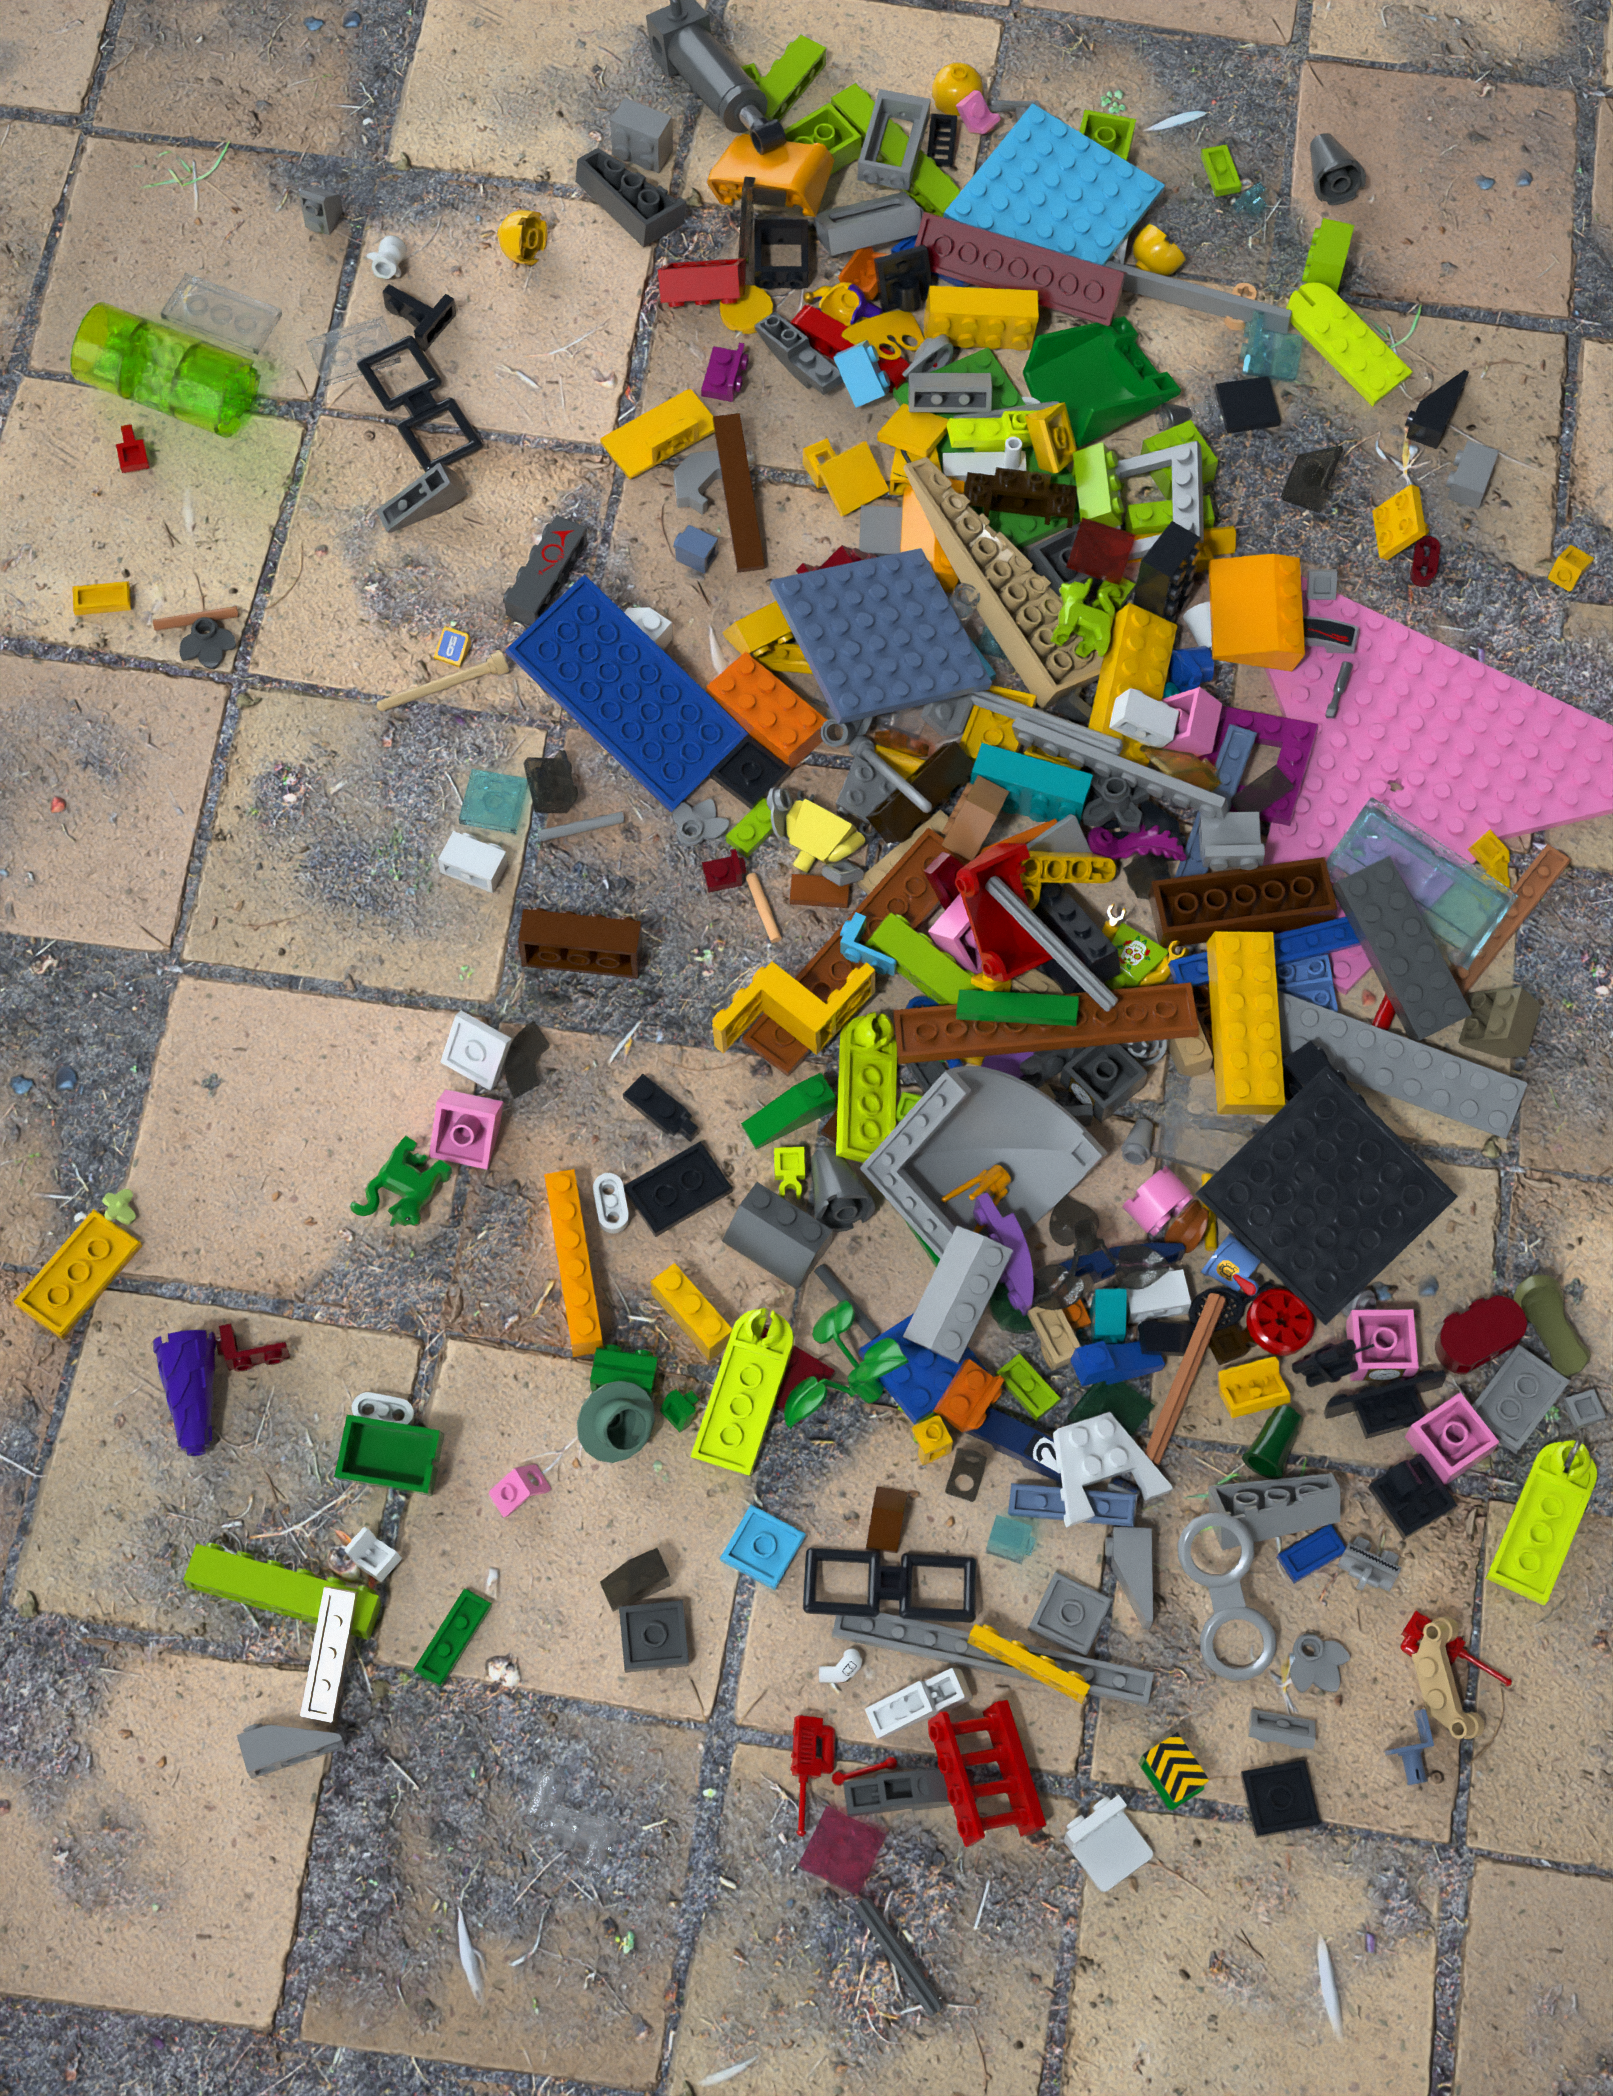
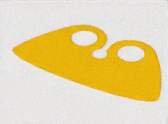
M901 310L879 314L860 321L845 329L841 335L854 345L868 340L869 345H873L876 348L879 357L889 360L899 358L901 350L893 341L888 340V335L895 337L896 342L900 346L910 351H917L924 342L919 325L912 313ZM902 336H912L916 339L917 346L906 345L902 341ZM885 343L895 349V354L887 355L879 349V345Z

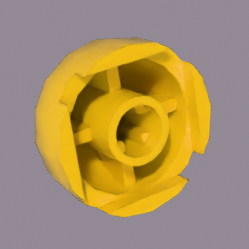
M957 62L944 66L936 74L932 85L931 94L935 101V106L944 114L960 116L956 108L960 101L973 90L980 91L983 96L982 78L976 69L969 64Z
M529 210L514 211L508 214L499 226L497 237L501 250L511 261L526 265H533L538 262L539 258L534 257L539 249L544 251L547 241L546 221L540 219V216H542L540 212Z
M1148 224L1139 232L1133 244V255L1138 261L1135 267L1163 276L1172 275L1182 266L1186 258L1174 242L1170 244L1165 239L1167 237L1166 234L1151 224Z

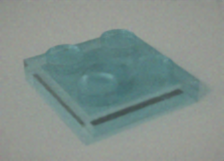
M472 769L459 815V824L516 834L528 788V779Z

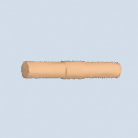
M748 874L746 880L771 943L779 942L782 937L757 874Z

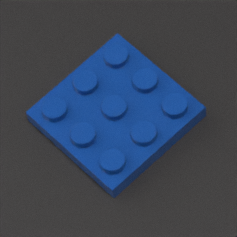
M913 1313L862 1346L858 1354L864 1360L867 1350L885 1338H892L898 1343L909 1363L878 1379L915 1425L934 1412V1408L964 1360L970 1359L986 1372L988 1370L968 1346L958 1365L903 1338L914 1315Z

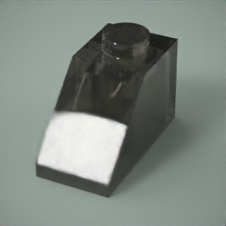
M655 1548L626 1561L600 1581V1585L612 1612H614L619 1607L630 1605L670 1587L671 1581L659 1550Z

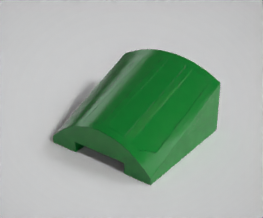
M1125 316L1114 318L1112 326L1096 322L1037 336L1022 372L1032 398L1037 399L1040 403L1052 401L1065 402L1077 448L1177 397L1181 393V389L1169 373H1158L1135 343L1139 334Z

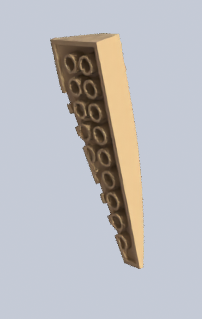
M927 457L905 464L903 469L952 568L983 621L1031 694L1037 696V703L1040 708L1044 709L1054 705L1059 698L1069 695L1071 690L1078 687L1083 689L1097 681L1103 657L1098 656L1096 649L1087 655L1086 658L1076 654L1075 649L1079 642L1083 641V637L1072 632L1062 646L1050 641L1055 628L1059 625L1058 615L1063 606L1062 597H1059L1049 587L1051 582L1044 575H1038L1031 568L1033 564L1001 532L996 533L988 525L990 521L983 513L978 515L968 505L970 500L963 493H957L951 487L952 482Z

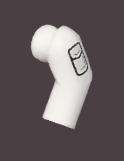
M848 1649L843 1653L844 1657L836 1666H819V1683H845L850 1681L861 1668L862 1658L860 1653L855 1649Z

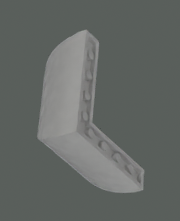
M961 1066L946 1070L863 1163L860 1169L941 1259L957 1226L970 1231L975 1229L977 1221L973 1210L976 1198L970 1200L969 1195L980 1185L978 1183L946 1202H942L941 1198L979 1175L984 1169L988 1171L993 1165L997 1164L1003 1167L1011 1177V1183L1006 1187L1008 1193L1000 1200L996 1208L1002 1218L1014 1213L1024 1234L1054 1208L1107 1154V1151L1075 1117L1039 1089L998 1070L978 1066ZM993 1194L992 1196H990V1198H991L992 1200H993V1198L995 1197V1194ZM984 1226L979 1234L988 1237L989 1233Z

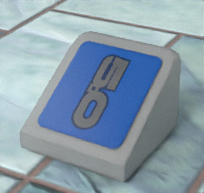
M1112 1477L1106 1489V1492L1137 1495V1499L1141 1492L1139 1487L1117 1477Z

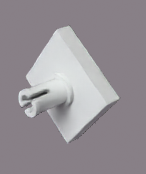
M461 1010L455 1015L440 1062L491 1091L497 1085L512 1039Z

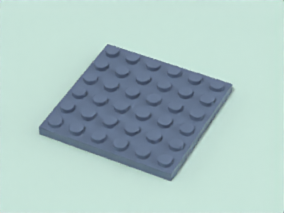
M922 548L772 579L769 587L838 724L988 690L992 684Z

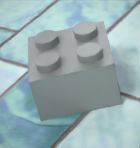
M624 98L610 120L612 155L620 160L639 165L643 169L660 173L673 152L672 116Z

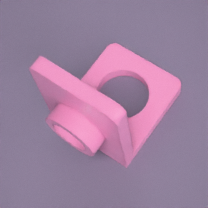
M533 1464L514 1468L489 1491V1495L501 1515L507 1517L530 1496L548 1493L551 1487L538 1466ZM527 1474L533 1475L537 1479L539 1486L532 1484Z

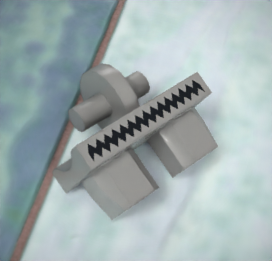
M1357 1537L1353 1543L1349 1542L1337 1567L1349 1572L1348 1575L1359 1580L1356 1589L1360 1591L1368 1584L1390 1592L1401 1570V1567L1398 1566L1399 1555L1390 1551H1383L1381 1557L1369 1552L1372 1545L1362 1537Z

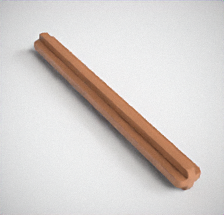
M1210 1293L1208 1295L1145 1450V1454L1154 1465L1161 1463L1225 1305L1226 1299L1219 1294Z

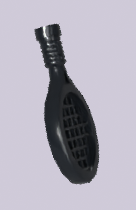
M1266 1282L1259 1287L1258 1292L1253 1296L1224 1287L1207 1289L1197 1295L1191 1302L1188 1312L1189 1321L1191 1324H1197L1200 1316L1197 1317L1196 1313L1201 1315L1203 1309H1200L1199 1306L1203 1305L1204 1307L1206 1301L1203 1302V1299L1206 1298L1207 1300L1210 1293H1216L1225 1296L1228 1305H1224L1223 1309L1226 1312H1221L1220 1317L1223 1320H1218L1217 1324L1219 1326L1215 1327L1214 1332L1237 1325L1242 1319L1246 1305L1254 1301L1262 1292L1274 1288L1270 1282Z

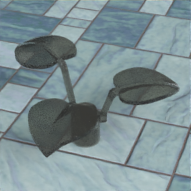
M1066 1195L1052 1211L1049 1231L1052 1239L1061 1246H1069L1074 1243L1072 1266L1069 1272L1064 1266L1057 1264L1041 1268L1033 1279L1034 1291L1032 1302L1035 1306L1047 1310L1064 1309L1075 1304L1081 1298L1085 1288L1084 1281L1074 1276L1077 1270L1079 1255L1093 1254L1098 1248H1101L1113 1265H1117L1114 1273L1118 1283L1128 1289L1139 1290L1151 1286L1169 1271L1170 1266L1162 1255L1142 1245L1124 1246L1119 1251V1259H1116L1106 1247L1104 1240L1098 1239L1099 1218L1097 1214L1088 1206Z

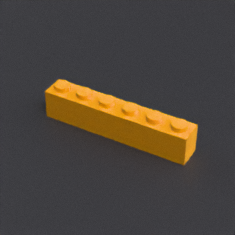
M575 1170L544 1174L572 1354L573 1357L595 1354L597 1347L603 1348Z

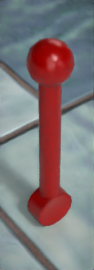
M889 1757L883 1763L846 1774L836 1772L832 1775V1782L835 1786H841L848 1779L886 1768L893 1770L897 1767L898 1761L894 1757Z

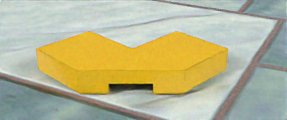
M1491 829L1467 849L1486 870L1484 874L1468 887L1486 909L1492 907L1510 890V878H1508L1509 850Z

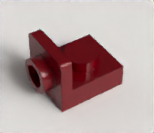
M736 848L730 849V857L702 862V870L708 893L742 886V875L747 874L744 858H738Z

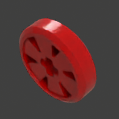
M1277 1288L1266 1290L1259 1294L1248 1308L1246 1322L1249 1333L1253 1340L1269 1353L1279 1356L1293 1355L1302 1350L1313 1336V1314L1307 1305L1291 1291ZM1277 1318L1278 1320L1283 1319L1285 1325H1278L1275 1320Z

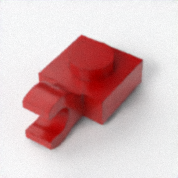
M132 424L121 426L124 443L116 444L122 473L148 469L149 463L143 439L135 440Z

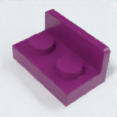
M739 342L737 351L713 346L701 388L702 397L733 402L735 393L740 392L742 388L743 376H740L741 371H746L748 366L749 354H745V343Z

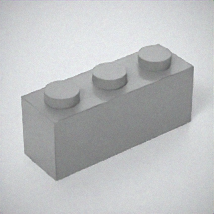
M908 373L909 412L991 413V373Z

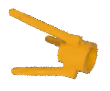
M995 1164L988 1171L984 1169L973 1179L943 1196L941 1201L946 1202L979 1183L980 1186L969 1195V1199L974 1200L983 1192L988 1193L989 1196L995 1194L992 1201L997 1206L1000 1200L1008 1193L1006 1187L1011 1183V1177L1003 1167ZM977 1223L973 1232L979 1234L984 1225L980 1226Z

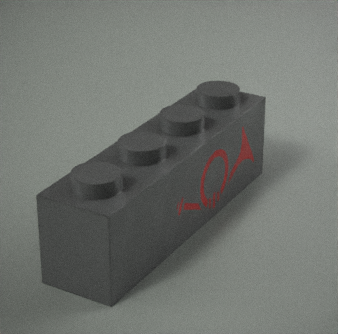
M558 515L555 516L551 524L548 523L545 526L540 543L533 546L526 566L520 567L515 584L512 588L509 587L504 594L503 603H505L506 616L531 626L548 609L587 544L586 527Z

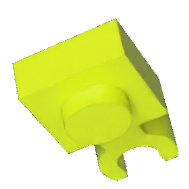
M804 1147L774 1148L775 1180H783L779 1186V1196L785 1199V1190L789 1188L796 1191V1199H801L802 1186L797 1180L805 1179Z

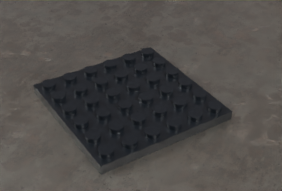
M1327 1065L1195 1193L1270 1271L1307 1305L1309 1310L1325 1326L1458 1197Z

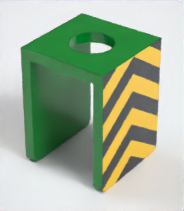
M1178 1732L1142 1754L1138 1763L1170 1811H1173L1204 1790V1785L1209 1781V1778Z

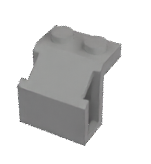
M1227 812L1224 820L1218 817L1208 818L1200 813L1198 823L1199 848L1203 867H1210L1212 870H1225L1228 867L1252 870L1263 865L1265 850L1264 844H1261L1259 812Z

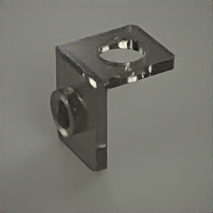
M957 1448L945 1493L974 1502L985 1471L987 1457L974 1450ZM960 1475H968L973 1480V1487L968 1491H960L955 1485L956 1478Z

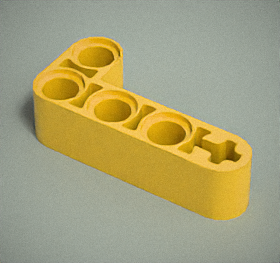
M1029 851L1030 858L1021 863V866L1025 864L1026 872L1019 875L1029 908L1032 910L1039 901L1041 882L1104 884L1111 881L1115 876L1116 865L1112 859L1091 852Z

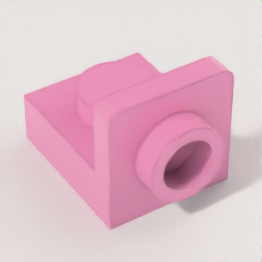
M973 90L956 105L964 124L971 133L987 134L1001 120L999 114L990 112L980 91Z

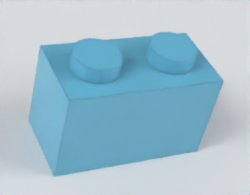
M868 340L840 351L833 357L856 408L885 396L890 390L888 387L890 386L889 377L884 370L881 371L877 363L879 360L877 350L873 345H869Z

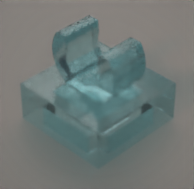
M1260 181L1257 182L1231 206L1237 213L1246 208L1249 215L1254 218L1267 206L1265 201L1259 197L1266 190Z

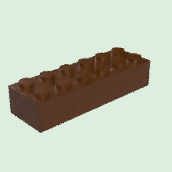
M1325 857L1263 865L1252 870L1235 869L1156 880L1151 882L1148 896L1158 943L1163 948H1169L1170 943L1176 940L1180 941L1176 947L1206 943L1215 931L1273 933L1291 931L1334 920L1337 912Z

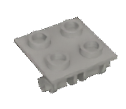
M855 756L835 803L838 810L837 814L841 817H848V814H854L871 824L866 817L896 787L870 763Z

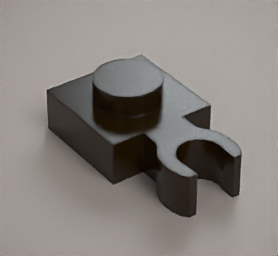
M1232 1325L1213 1332L1208 1345L1220 1366L1245 1356L1249 1352L1246 1346L1255 1347L1258 1344L1250 1336L1248 1327L1239 1332L1236 1325Z

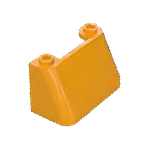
M741 134V136H736L711 169L707 184L719 203L732 206L734 199L740 201L742 195L784 200L787 207L793 208L794 204L804 208L802 212L804 216L816 217L835 160L828 151V148L820 143L811 145L786 141V144L761 155L756 151L750 135Z

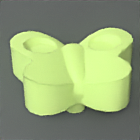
M123 1189L117 1194L107 1193L102 1201L108 1206L104 1214L105 1219L109 1221L117 1219L126 1225L134 1221L136 1215L128 1205L133 1197L131 1190Z

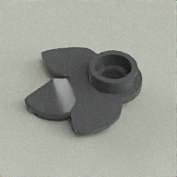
M202 617L197 619L192 625L191 634L181 640L180 657L182 661L198 657L199 662L204 667L215 669L222 662L223 650L227 651L236 648L234 635L229 630L219 628L218 624L210 618ZM204 631H210L207 634H201Z

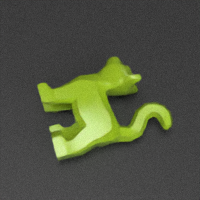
M1089 578L1084 584L1076 581L1070 584H1061L1059 592L1062 597L1063 606L1058 615L1059 625L1055 628L1050 639L1051 642L1062 646L1072 632L1083 637V641L1079 642L1075 653L1084 658L1094 649L1098 651V656L1103 657L1107 652L1111 640L1110 629L1115 618V607L1108 597H1121V592L1115 586H1105L1098 593L1099 604L1104 611L1084 604L1083 602L1088 596L1093 582L1092 578Z

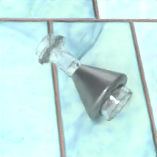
M1204 396L1203 403L1190 407L1163 403L1160 410L1155 412V419L1159 430L1163 432L1188 421L1191 417L1204 413L1209 417H1213L1214 413L1218 412V406L1215 398H1209V396Z

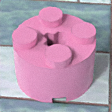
M1164 1166L1162 1170L1160 1169L1136 1191V1197L1132 1200L1129 1198L1122 1208L1147 1234L1150 1233L1154 1237L1172 1218L1170 1214L1177 1217L1194 1197L1184 1183L1167 1166Z

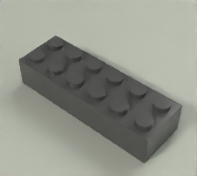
M1390 856L1337 881L1332 886L1343 912L1410 1040L1418 1042L1472 1015Z

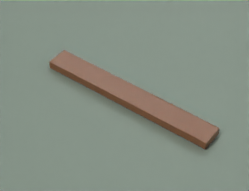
M1547 844L1450 965L1449 970L1463 997L1466 996L1569 866L1572 859Z

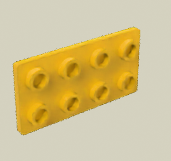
M687 389L601 437L600 443L628 479H632L714 433L713 415L692 389Z

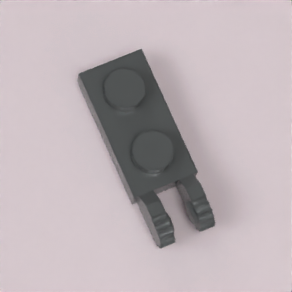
M1085 1047L1034 1052L1031 1057L1022 1061L1020 1065L1021 1073L1026 1075L1021 1080L1035 1088L1043 1086L1044 1081L1060 1073L1062 1068L1081 1053Z

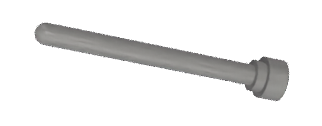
M856 736L850 742L849 752L854 757L858 756L868 761L923 812L928 813L931 811L932 804L875 753L873 742L866 736Z

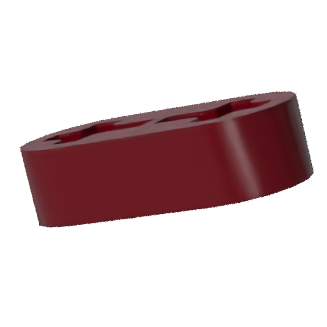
M1423 536L1417 540L1414 547L1410 579L1413 584L1419 587L1430 586L1434 582L1437 573L1440 543L1432 536ZM1424 547H1429L1430 553L1428 557L1424 556ZM1422 566L1426 567V576L1421 575L1420 570Z

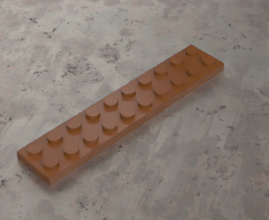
M928 827L848 917L847 920L851 921L855 912L866 916V930L859 944L864 946L880 923L891 912L894 915L899 914L910 923L909 927L915 932L940 904L924 870L942 852L951 854L964 866L971 861L942 846L944 838ZM844 923L794 978L825 1004H827L826 1001L829 995L835 989L841 990L847 983L848 975L855 968L860 969L864 965L860 961L859 963L851 962L840 953V941L842 939L840 933ZM765 1013L742 1037L744 1044L787 1077L811 1052L809 1048Z
M1191 983L1110 990L1117 997L1118 1002L1109 1011H1105L1087 992L1061 994L1064 996H1079L1077 1026L956 1019L957 1004L893 1010L898 1064L1198 1037L1199 1026Z

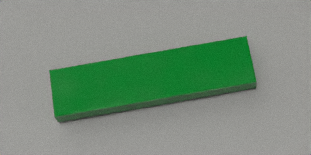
M959 990L956 1019L1077 1026L1079 996Z

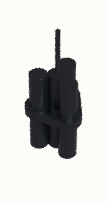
M1351 1339L1335 1345L1329 1343L1311 1354L1305 1355L1302 1360L1294 1362L1292 1370L1295 1374L1302 1373L1303 1376H1306V1384L1310 1388L1326 1382L1335 1383L1340 1381L1341 1377L1358 1370L1357 1362L1352 1360L1353 1354L1372 1348L1374 1344L1355 1350L1356 1345Z

